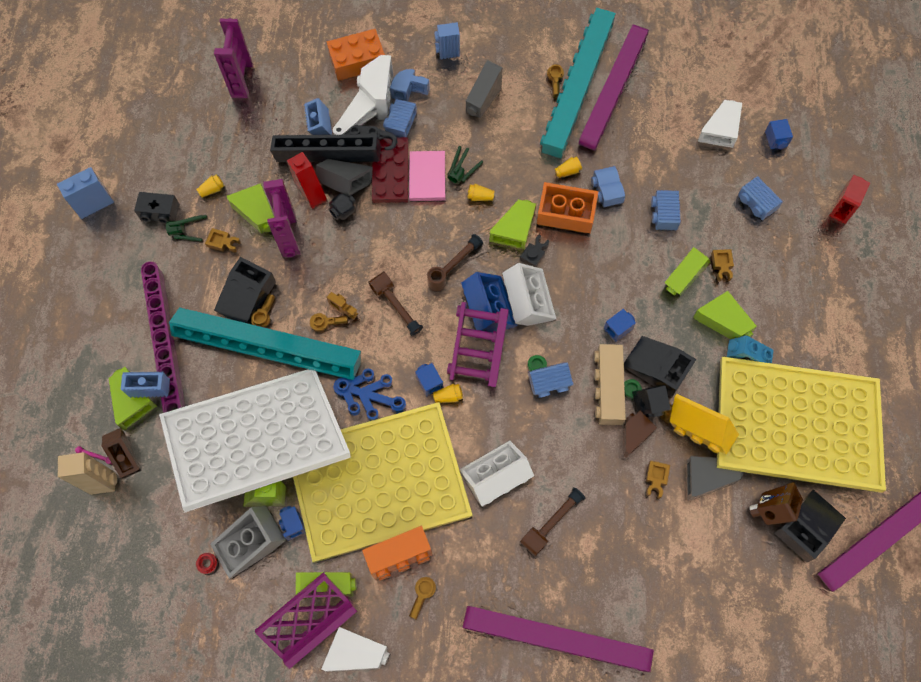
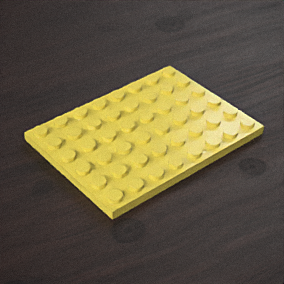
M722 357L720 359L719 413L730 418L739 436L727 455L722 452L717 454V468L881 493L886 490L880 379Z
M440 402L341 429L351 458L293 477L313 563L373 546L421 525L425 531L473 517Z

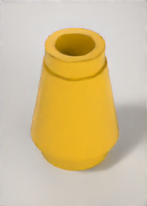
M577 156L574 158L570 157L554 170L557 177L561 178L579 173L582 170V165Z
M216 174L214 176L211 175L196 190L203 198L222 191L225 185Z
M475 183L474 185H469L467 199H471V201H493L494 190Z
M453 383L433 392L435 403L459 402V400L463 399L460 384L455 385Z

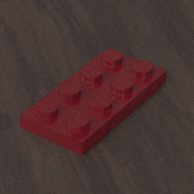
M397 137L398 143L392 150L384 149L392 144V140L381 139L379 140L382 146L380 162H373L372 203L408 202V137Z

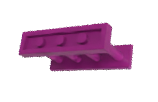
M220 18L219 22L225 35L223 48H215V58L231 98H248L249 91L244 80L245 67H253V62L238 19Z
M283 179L263 182L264 190L274 212V218L267 219V222L282 257L299 255L300 249L290 225L297 222L296 214Z
M462 302L461 306L458 305L456 312L459 322L452 363H449L447 368V374L450 375L449 380H454L455 375L460 374L484 378L485 381H489L488 386L496 387L509 309L501 308L500 312L491 313L466 309L467 303ZM465 316L495 321V323H498L497 331L492 333L463 328ZM462 336L492 340L495 343L494 351L490 350L488 352L460 347ZM464 355L488 359V362H492L491 370L483 371L457 366L458 356Z

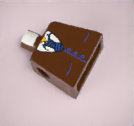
M789 483L763 492L759 503L750 506V513L754 518L761 516L767 525L794 522L798 519L803 498L795 483Z

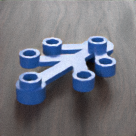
M367 368L361 375L355 377L354 380L342 377L337 379L333 385L335 393L344 397L348 405V411L353 416L360 413V405L354 402L351 394L359 396L369 421L379 418L378 410L373 408L370 400L390 406L395 414L402 413L406 409L404 398L399 396L391 398L374 392L392 385V377L389 374L382 375L379 381L363 388L356 387V385L364 381L370 382L374 379L373 370ZM367 373L372 374L370 377L365 376ZM384 379L390 380L388 383L383 382ZM342 384L347 385L345 388H340ZM400 401L401 405L396 406L395 402ZM352 407L358 408L356 411L351 410ZM374 412L376 416L370 417L369 414Z

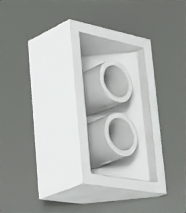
M517 263L502 273L515 324L530 326L556 319L543 269Z
M511 441L459 469L462 477L481 506L491 503L494 499L534 477L526 456Z

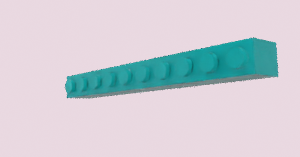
M597 7L595 13H591L588 21L590 25L585 27L583 34L585 38L580 40L578 46L579 53H575L573 58L574 65L569 68L567 74L569 78L564 80L562 86L564 91L559 93L557 98L558 106H554L551 117H553L552 121L547 123V134L541 138L542 153L562 159L613 27L616 13Z
M179 307L169 321L171 336L351 380H354L361 365L360 350Z

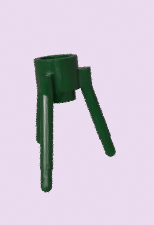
M458 146L451 168L447 173V178L454 184L465 183L466 179L483 164L481 160L464 174L465 170L461 165L467 156L469 148L465 149L456 165L462 148Z
M207 215L166 222L167 234L174 236L175 240L184 239L202 242V238L181 235V233L185 231L184 224L205 219Z

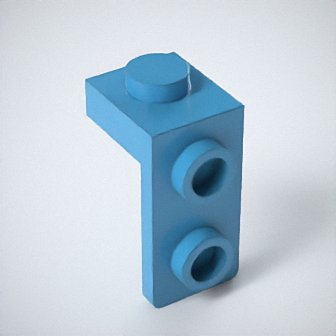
M746 335L729 340L727 357L736 359L748 357L757 362L772 363L773 349Z

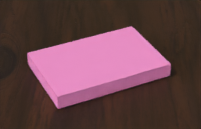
M410 151V201H445V151Z

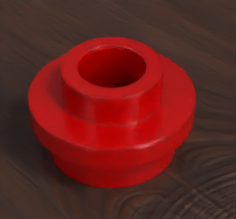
M211 553L201 554L196 561L197 570L203 574L212 573L217 567V558ZM207 560L211 562L209 567L204 566Z

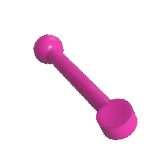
M81 446L75 448L76 453L84 452L89 456L104 460L109 465L112 464L108 457L84 450Z

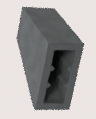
M488 60L466 99V111L478 118L483 116L502 89L503 68Z
M326 159L316 165V175L319 182L347 196L372 183L371 166Z
M690 456L687 460V500L692 501L733 485L743 477V472L717 468L718 458Z

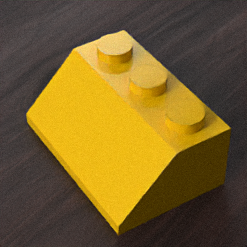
M679 394L675 395L670 423L674 427V432L683 437L685 435L691 437L690 439L696 444L701 445L703 443L707 445L711 451L717 454L722 452L727 455L739 436L730 418Z

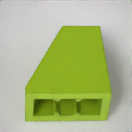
M261 183L227 195L231 207L261 234L271 232L267 219L274 218Z
M518 199L490 230L489 241L525 250L535 215L536 203Z
M693 247L665 281V284L668 286L666 290L674 296L676 294L681 296L710 264L709 258Z
M729 291L699 308L694 315L695 320L729 339L746 335L752 337L754 335L752 332L757 327Z
M124 367L113 373L109 378L115 423L123 430H126L157 406L149 396L147 398L145 396L143 398L141 396L139 398L137 396L130 398L121 390L123 372H130Z
M282 481L246 492L244 507H285L286 486Z
M323 572L296 573V595ZM324 572L346 596H353L357 583L356 578H353L350 572ZM323 581L317 586L316 592H327L328 584Z

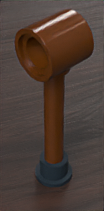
M473 234L468 244L446 266L429 269L427 282L428 287L432 291L439 292L443 290L446 286L447 274L473 249L483 245V241L478 235ZM440 278L439 281H434L433 279Z
M384 271L368 281L370 288L377 297L385 295L408 325L407 328L411 336L416 335L423 329V326L411 318L391 292L394 284Z
M572 488V492L568 496L569 499L540 530L532 527L521 539L520 543L534 556H537L549 542L545 536L574 504L577 505L581 500L586 499L584 494L577 488Z

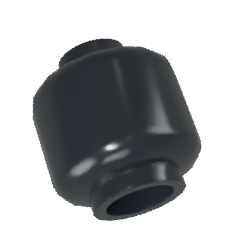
M340 193L329 202L330 208L328 210L335 219L345 220L355 212L356 207L354 204L356 201L351 195L347 196L344 193Z

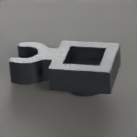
M538 235L535 239V245L529 243L520 255V260L529 266L537 267L545 255L543 250L549 246V240L547 239L542 244L539 242L541 235Z

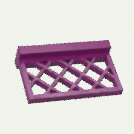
M323 572L256 628L255 633L283 660L284 665L290 669L353 616L357 610L352 600ZM323 581L328 584L327 592H316L317 586ZM315 597H326L325 606H314ZM330 597H340L342 599L336 605H329ZM303 598H311L310 606H299V603ZM313 611H324V615L319 620H312ZM287 612H294L293 621H282V616ZM298 612H309L308 620H297ZM292 626L291 634L280 635L281 627ZM296 626H307V630L302 634H295ZM269 627H277L276 635H266L263 632ZM280 640H290V644L283 650L278 647Z

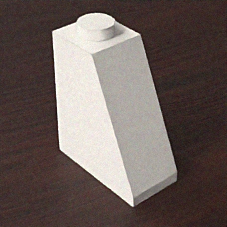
M724 100L703 127L698 142L733 148L738 138L742 103Z
M339 627L321 670L332 672L380 669L381 665H386L390 653L387 652V646Z

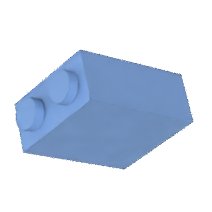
M91 167L57 183L64 199L81 219L114 203L108 190Z

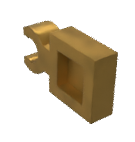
M212 228L205 245L206 247L223 252L225 247L231 252H237L236 247L232 245L234 243L240 244L241 241L237 237L230 238L228 232Z
M732 249L713 250L711 253L713 270H719L717 274L718 282H721L722 275H726L728 281H731L733 273L730 269L734 267Z
M333 292L329 293L327 296L329 305L353 320L357 317V309L346 303L347 300L342 295H336Z
M650 460L646 482H650L651 485L646 491L647 496L651 495V490H656L658 492L657 499L662 497L663 489L661 485H667L670 465Z

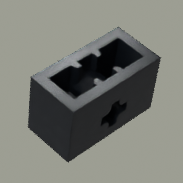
M139 192L134 212L142 221H158L166 224L168 221H176L180 204L175 195Z
M666 386L632 391L637 413L641 411L646 417H657L665 415L664 411L671 410Z

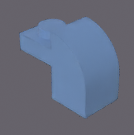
M414 69L400 71L396 74L390 86L392 99L397 98L408 101L412 91L428 95L430 91L429 79L415 76Z

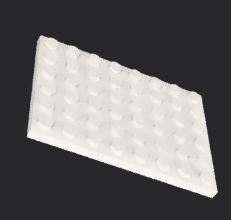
M310 369L159 414L184 513L351 458L350 451L316 371Z

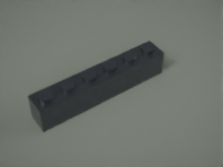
M377 134L273 135L270 151L276 162H287L288 159L301 152L305 154L309 162H323L326 159L343 162H380L382 146Z

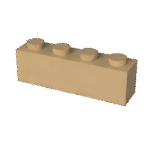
M599 344L598 350L594 351V362H597L598 369H595L594 379L598 381V388H595V399H598L595 417L599 418V425H623L626 420L623 345Z
M86 453L58 456V478L90 495L115 491V485L117 484L116 473Z

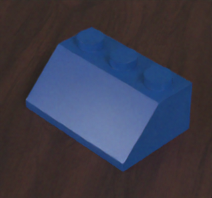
M475 272L461 282L469 309L491 313L500 312L501 308L509 309L506 330L518 326V324H515L508 294L501 276ZM473 318L476 330L492 333L497 331L498 323H495V321Z

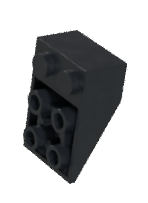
M240 257L227 277L214 311L231 320L249 324L252 315L259 309L276 283L272 272Z
M641 336L625 360L624 368L654 387L666 386L667 394L673 397L697 359L681 349Z
M813 489L802 501L797 521L782 523L774 533L807 563L818 557L846 518Z

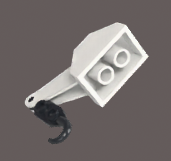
M380 55L361 68V74L357 76L359 92L333 127L334 135L377 134L379 140L384 138L392 140V144L385 147V150H392L396 147L398 143L397 137L392 132L383 131L375 126H362L374 116L378 120H385V118L389 117L391 105L390 86L394 79L391 55Z

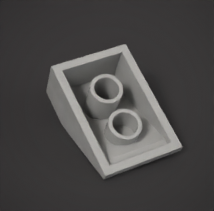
M261 506L251 507L210 545L228 578L231 579L273 552L286 539L268 508Z

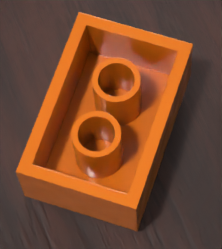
M376 28L326 41L338 81L359 76L361 68L378 56L385 55Z
M544 182L537 225L591 234L599 191Z
M422 525L362 550L371 575L374 579L379 578V581L389 578L391 576L390 573L394 571L403 572L410 569V565L413 563L423 564L430 560V556H433Z

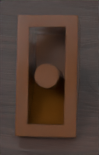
M641 411L637 414L631 413L625 420L626 424L623 428V456L625 458L632 454L657 429Z
M122 428L102 436L101 446L120 478L140 470L131 443Z

